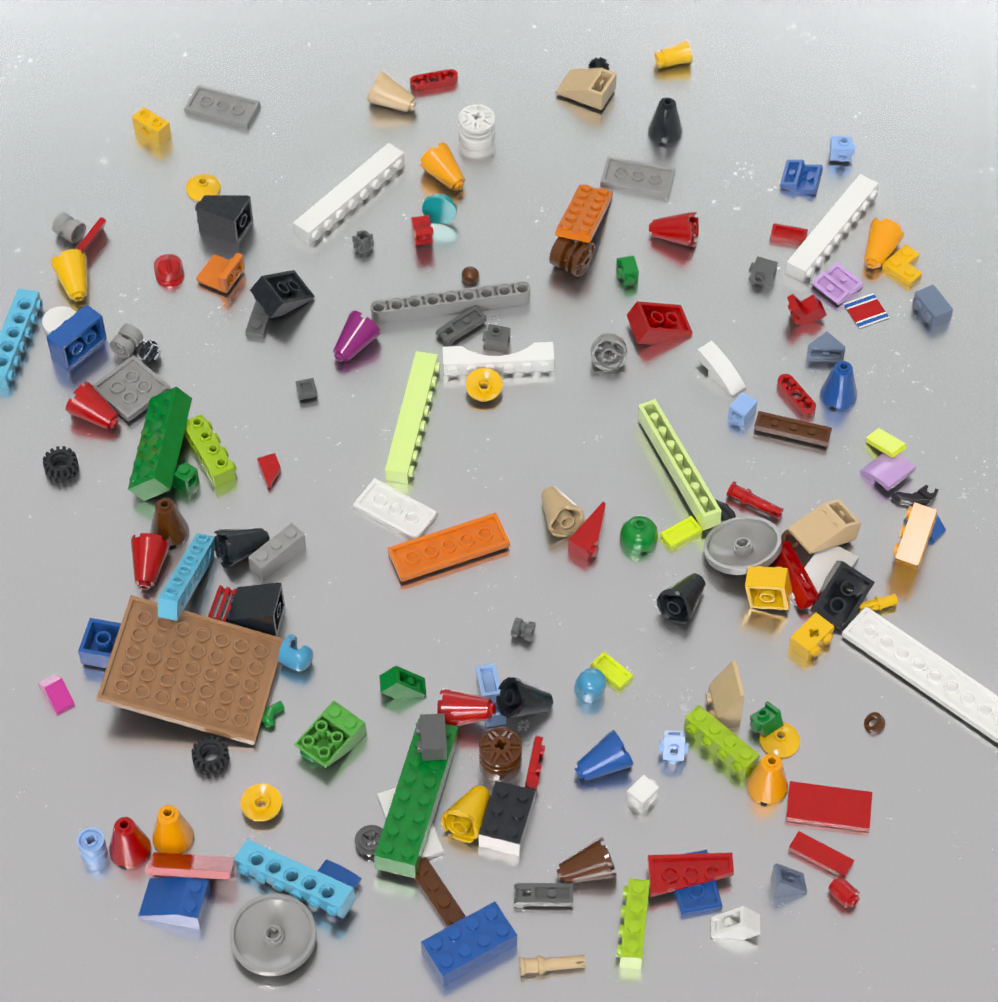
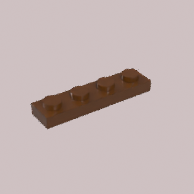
M758 411L754 430L826 447L828 446L832 431L831 427Z
M427 857L421 859L414 880L447 928L466 916Z

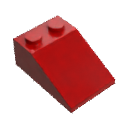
M637 301L626 315L638 344L654 345L688 337L693 334L681 305Z

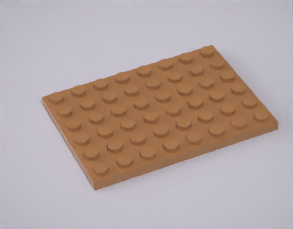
M131 595L96 701L255 745L278 665L280 647L284 639L185 610L182 611L177 621L158 617L157 602Z

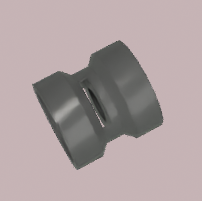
M516 617L511 629V636L516 638L520 636L530 642L535 632L536 623L532 621L525 622L522 618Z

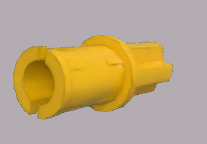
M895 593L883 597L875 596L872 600L862 602L858 609L861 612L865 607H868L872 611L878 610L880 612L884 608L898 605V599Z

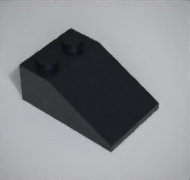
M295 270L263 275L250 289L255 300L260 303L270 318L282 316L315 298L314 294Z
M836 561L828 573L810 611L814 614L818 613L843 632L875 582L844 561Z

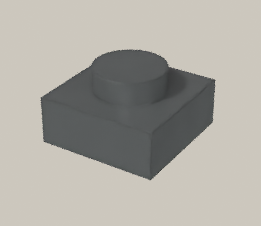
M314 378L295 381L299 400L318 397Z

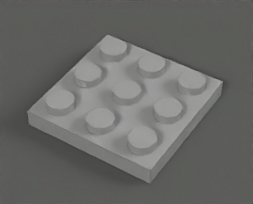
M134 355L93 385L111 407L128 422L148 408L150 398L171 389L169 384Z

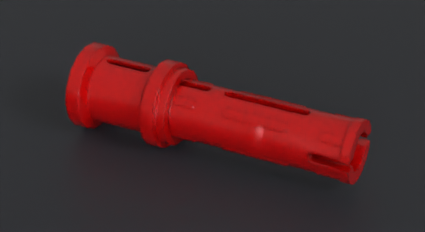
M735 481L731 483L726 493L727 497H733L743 505L749 504L778 520L782 515L781 512L784 511V508L753 494L751 489H745L737 485Z

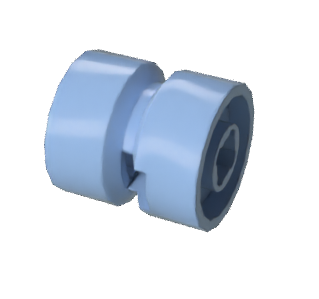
M90 827L80 832L77 844L82 860L89 865H98L105 861L108 856V849L101 830Z

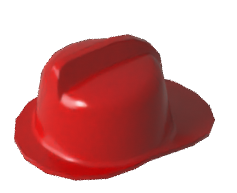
M164 254L156 258L154 271L158 283L165 287L179 285L184 279L181 259L174 254Z

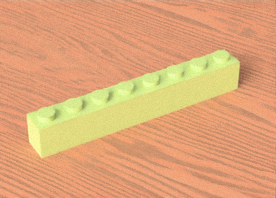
M415 352L385 468L386 481L408 484L409 478L414 475L413 462H417V446L420 447L422 443V436L420 434L425 431L426 421L424 419L429 415L430 406H428V403L432 402V387L435 388L437 383L435 375L440 372L441 362H438V354Z
M656 399L638 405L639 422L702 530L721 524L720 507Z

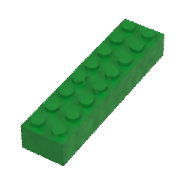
M445 724L447 760L422 761L421 753H417V740L421 739L420 735H416L415 728L374 855L375 869L416 878L457 746L458 726Z

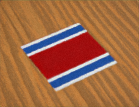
M874 293L843 303L859 328L890 318Z

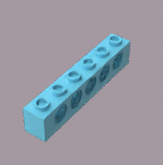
M18 288L1 329V387L8 388L10 382L14 380L15 369L20 365L22 352L26 350V342L31 337L32 326L37 322L38 311L43 306V300L40 298L38 291Z
M196 533L158 597V617L178 620L214 558L215 537Z
M246 840L234 858L237 870L245 876L249 874L262 884L266 882L272 885L279 892L285 891L298 900H305L310 906L314 908L320 907L331 916L335 917L337 915L344 918L357 899L353 887L251 840Z

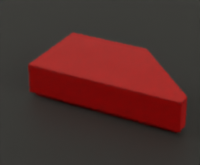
M275 453L257 458L268 489L272 487V483L281 472V467Z

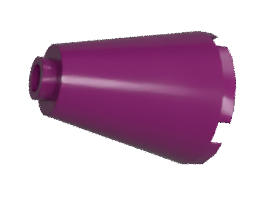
M355 310L350 312L333 349L334 357L340 362H348L380 335V328L369 317H366V319L361 317V312Z

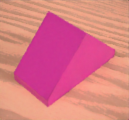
M54 674L38 683L56 714L75 705L62 677Z

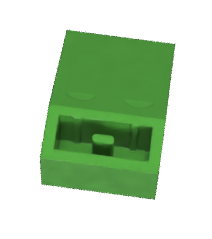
M333 700L297 740L294 746L327 768L360 742L367 734L366 725L363 720Z

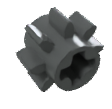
M366 230L357 231L356 236H352L353 248H357L360 252L369 251L370 246H374L373 234H369Z

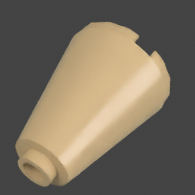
M381 71L375 79L376 83L369 91L367 101L404 112L413 111L417 103L415 96L386 72Z
M555 486L547 487L542 492L541 498L547 525L552 535L567 537V533L572 531L575 533L585 521L583 510Z

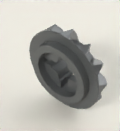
M367 825L356 833L355 846L361 854H366L368 857L375 855L383 830L381 827ZM373 838H375L376 844L374 845L373 843H371L370 845H368L367 839L372 840Z

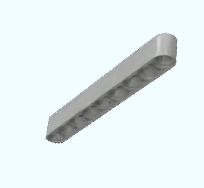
M525 281L376 300L371 303V319L376 324L464 313L475 305L481 311L525 305L530 301V285Z

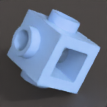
M831 136L829 147L830 161H851V156L855 154L856 147L855 144H852V137Z
M664 730V740L659 741V753H663V760H667L669 763L684 761V754L688 755V742H685L684 731Z

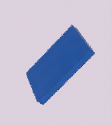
M701 850V851H696V852H691V853H685V854L708 853V851H707V850ZM716 880L674 891L681 917L720 910L723 907Z

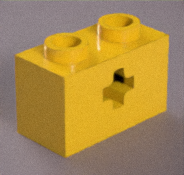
M141 108L132 116L134 131L158 146H161L171 137L169 122L147 108Z
M815 613L790 637L789 648L806 661L812 656L816 657L821 651V647L824 644L828 645L832 641L834 625L818 613Z

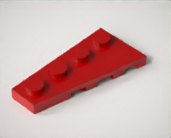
M733 854L648 855L650 897L733 876Z

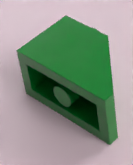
M394 666L379 675L380 693L394 699L426 696L425 678L398 666Z

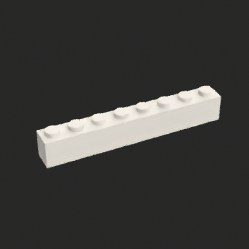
M387 143L294 221V234L309 245L318 240L324 232L331 229L337 221L343 219L357 204L365 200L383 182L390 179L396 171L403 168L405 165L404 152Z
M860 174L790 257L786 264L785 274L802 283L807 278H811L815 268L822 265L824 257L831 254L834 245L840 243L843 234L849 232L853 222H857L862 211H866L869 207L871 200L874 201L879 193L877 191L878 183Z

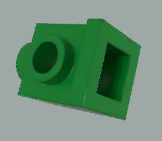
M635 257L617 258L616 272H618L619 279L622 278L624 285L637 284L639 271Z
M187 462L179 465L174 473L175 481L173 486L188 495L200 482L198 469Z
M769 701L765 702V707L749 716L751 729L763 737L768 736L783 726L781 711Z

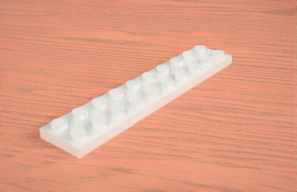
M865 607L842 632V636L998 743V696L868 607Z

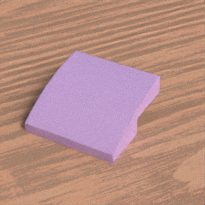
M838 262L827 272L823 271L811 283L837 305L845 302L864 286L861 280Z
M882 453L862 468L860 472L873 484L878 482L889 491L912 474L916 466L899 454L892 458Z

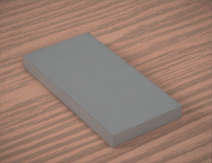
M197 85L184 107V112L248 129L261 103L260 101Z
M607 157L600 186L669 198L676 168Z

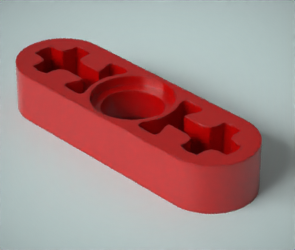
M446 69L414 75L410 78V88L412 91L421 92L453 86L458 82V72L454 69ZM433 78L438 79L437 82H431L430 80Z
M780 375L777 380L778 390L802 417L810 418L814 416L816 403L791 375ZM799 393L802 397L794 398L792 394Z

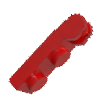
M540 736L534 738L524 787L536 791L539 782L538 776H540L542 764L538 763L539 757L543 758L545 745H542L543 737Z

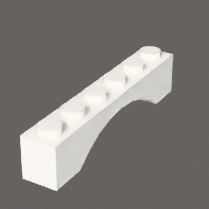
M553 342L533 343L520 352L502 356L477 354L462 346L443 347L444 376L469 375L472 371L479 368H489L497 373L554 371Z

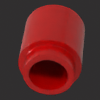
M835 878L828 887V890L831 891L830 894L845 908L854 907L860 900V892L845 878Z

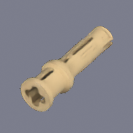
M581 954L544 958L541 955H537V958L526 959L519 957L520 975L525 976L528 973L542 975L545 971L585 968V956Z

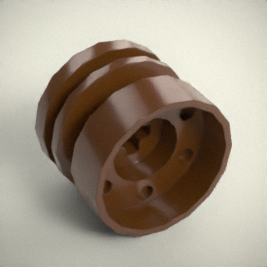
M558 237L551 249L549 263L560 269L565 268V271L579 277L585 272L592 260L595 244L593 242L587 243Z
M503 727L493 728L481 737L479 743L480 770L488 779L505 782L515 778L520 772L522 766V742L518 734L511 729Z

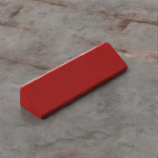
M782 541L781 552L774 563L776 567L788 568L792 593L799 609L813 606L818 592L791 543Z

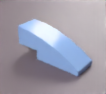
M496 665L475 666L480 696L490 698L496 705L495 715H492L491 719L485 720L486 727L506 724V716L500 714L496 703V696H499L501 691L498 689L500 682Z

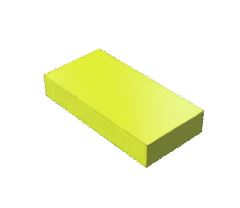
M880 428L865 437L866 443L892 458L906 449V443Z
M690 516L661 532L660 538L672 550L701 534L702 528Z
M605 651L590 665L591 668L600 670L605 675L606 680L619 691L634 677L632 673Z

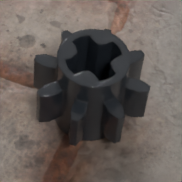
M595 57V59L590 61L588 68L609 70V64L606 63V59Z
M148 339L147 342L142 340L138 346L139 356L145 361L150 362L152 359L157 361L161 354L159 350L160 345L151 339Z

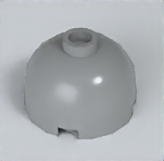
M604 333L593 341L591 358L596 367L610 371L613 370V367H621L626 362L628 356L627 347L620 336L614 333Z

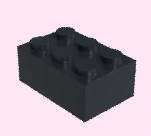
M495 781L479 832V846L519 856L534 809L536 790Z

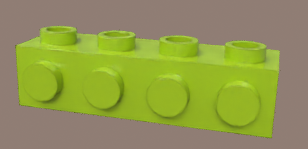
M203 414L187 420L184 435L214 487L236 479L235 471L237 468L234 461L229 460L226 447L220 445L221 441L218 434L213 433L210 420H206Z
M697 705L685 717L684 730L744 780L759 763V753L700 705Z
M629 878L628 886L623 887L622 898L627 900L626 905L621 906L620 918L625 919L624 925L620 924L618 937L622 938V944L617 945L616 957H621L620 967L641 970L650 880Z

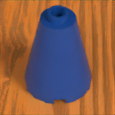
M837 362L820 389V398L829 408L832 406L836 410H845L852 407L857 399L853 367L849 362Z
M612 730L576 762L577 767L575 771L580 779L584 778L588 781L630 768L634 763L630 754L626 751L622 740L616 731Z

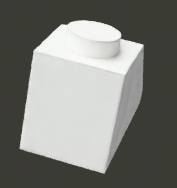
M745 906L711 917L712 938L745 940L760 935V914Z

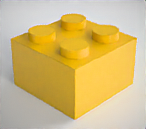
M748 566L745 588L750 608L789 610L792 587L788 568Z

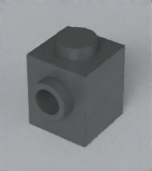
M757 256L755 263L752 262L749 268V273H751L750 281L771 287L777 273L778 262Z
M489 324L488 330L484 331L482 341L485 342V349L507 353L511 339V328Z

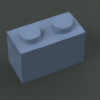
M934 284L915 292L913 306L932 328L951 321L953 308Z

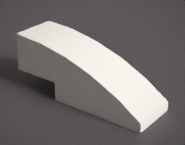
M713 341L697 350V359L708 369V375L731 398L746 389L743 380L734 366Z

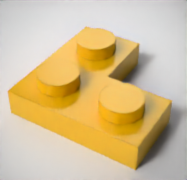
M907 244L883 263L882 268L909 287L922 277V272L911 265L919 258L920 253Z

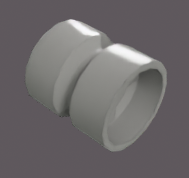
M62 212L54 219L52 231L71 243L76 244L85 235L86 225L78 219H73L66 212Z
M126 323L110 342V348L119 357L129 358L135 347L143 340V334L134 325Z

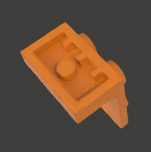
M236 253L233 258L227 260L214 254L198 274L196 281L227 293L245 269L243 255Z

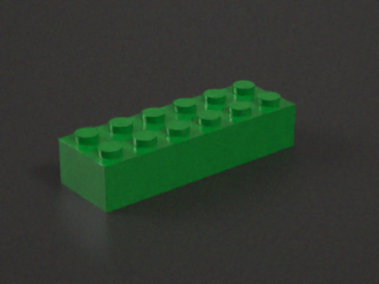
M177 386L153 396L148 403L149 406L128 486L129 491L144 501L171 490L192 402V397Z

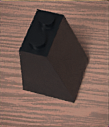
M204 195L195 206L200 232L234 244L239 242L253 221L251 197L248 195Z
M282 583L237 587L235 595L232 594L231 597L232 608L231 611L227 612L226 622L277 637L285 606Z

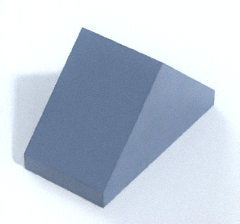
M827 331L808 345L807 359L844 360L845 346Z
M778 863L773 865L771 881L775 897L807 893L803 873Z

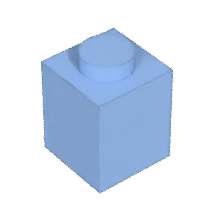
M741 392L730 405L728 418L744 427L756 413L757 400Z

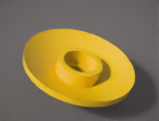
M210 174L195 175L186 184L187 195L196 201H201L204 195H218L221 190L220 181Z
M476 369L466 379V390L475 400L490 401L495 399L502 391V379L492 369Z
M783 722L782 727L768 736L763 737L760 734L759 741L765 753L776 754L780 758H788L799 749L800 735L792 725Z
M263 783L249 787L243 793L240 803L244 815L253 821H268L274 818L281 810L282 797L274 786ZM260 804L266 805L265 807H258Z

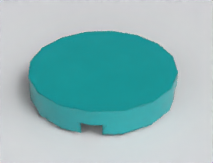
M436 193L425 198L422 204V212L424 215H429L430 221L433 223L448 224L456 217L457 205L453 203V199L449 196Z

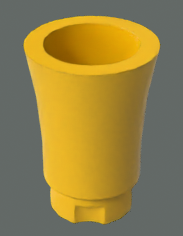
M687 40L654 53L656 65L659 68L693 62L691 48Z

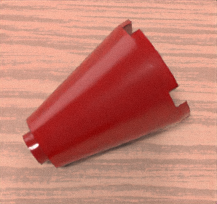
M687 212L653 219L652 223H649V233L654 238L687 247H695L697 242H694V239L699 236V218L695 217L697 212Z
M83 382L73 392L75 394L73 400L69 398L65 410L71 415L107 430L115 428L119 422L118 413L90 382Z
M140 533V537H135V535L131 537L134 581L140 589L147 590L155 585L167 555L170 541L168 539L167 541L162 540L161 535Z
M443 688L440 691V694H443L442 700H438L437 714L444 713L445 724L459 727L489 720L496 713V705L490 698L449 688Z
M119 818L113 827L109 845L110 857L118 866H125V868L140 866L146 862L151 852L150 840L131 818Z

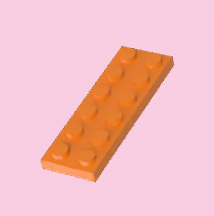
M587 184L579 185L556 228L555 236L590 243L612 200L613 191H609L606 188H593Z
M495 512L388 547L387 549L400 581L404 582L510 547V541Z

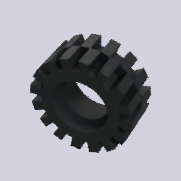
M57 446V450L51 448L50 453L46 452V457H43V467L49 479L52 478L54 482L58 479L59 483H62V479H65L66 482L69 481L68 477L73 479L74 474L77 475V470H79L75 452H72L71 448L66 450V446H62V449ZM59 461L68 462L64 467H54V464Z
M211 735L210 739L204 736V741L198 739V744L194 743V749L191 750L192 760L195 769L197 768L199 773L203 771V775H207L210 772V776H212L214 771L219 774L221 773L220 769H226L230 756L228 746L224 740L221 741V738L218 736L215 740L214 735ZM213 750L218 752V757L214 760L203 759V754L207 751Z

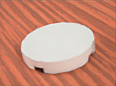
M59 306L46 312L42 319L43 329L46 334L49 335L51 331L62 325L65 320L72 317L76 311L70 307Z

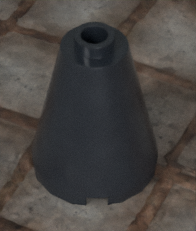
M666 97L659 101L649 124L648 135L655 143L659 144V142H662L665 145H671L681 138L682 126L676 102L672 98Z
M263 528L219 529L214 532L217 534V536H214L215 553L217 558H222L223 562H221V565L225 568L231 567L249 557L270 540L268 532L264 531Z
M692 573L663 590L657 597V607L661 614L665 613L669 617L668 620L673 623L685 624L692 618L706 586L705 580L701 575Z
M515 677L504 679L498 688L501 690L500 695L496 696L497 708L500 714L508 718L548 712L553 705L551 693Z

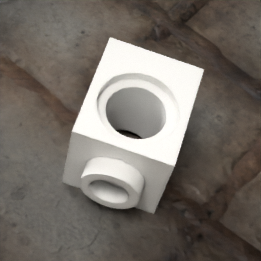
M643 775L627 790L626 801L642 813L658 798V784L653 779H648Z

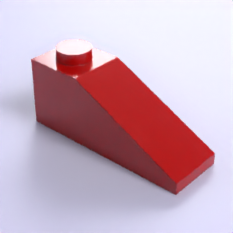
M604 502L596 508L568 539V551L586 562L591 557H595L599 551V542L606 510V503Z

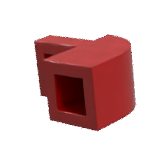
M429 215L411 217L410 222L415 245L433 243L432 236L434 231L433 226L431 227Z
M794 294L787 297L789 305H787L794 323L798 325L815 323L827 316L822 302L814 294L802 301Z

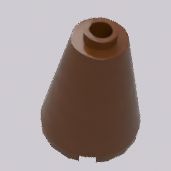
M162 498L155 505L150 533L161 535L162 540L167 541L168 539L170 546L176 545L177 547L186 541L189 535V526L173 500Z
M603 836L559 864L560 868L556 869L560 881L578 883L617 877V873H612L611 871L615 867L607 846H602L601 842L605 841Z

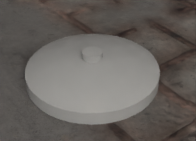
M741 516L726 520L714 527L704 541V553L707 562L714 569L732 575L747 574L748 566H769L777 559L782 549L779 529L772 522L755 516Z
M270 893L251 899L238 910L230 926V944L236 959L249 971L264 976H279L294 971L309 958L316 942V927L311 912L301 901L286 894Z

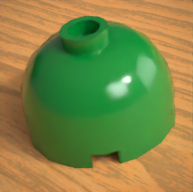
M635 515L628 518L620 530V541L623 548L629 553L636 555L641 554V552H651L658 542V530L655 523L643 515Z

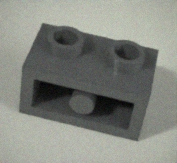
M444 713L421 714L420 723H416V735H420L421 739L417 740V753H421L422 761L447 760Z

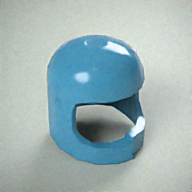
M291 633L282 642L278 662L297 672L306 670L313 660V650L307 644L298 649L297 637Z
M596 668L583 670L576 679L574 686L576 696L581 701L588 703L600 700L606 688L605 675Z

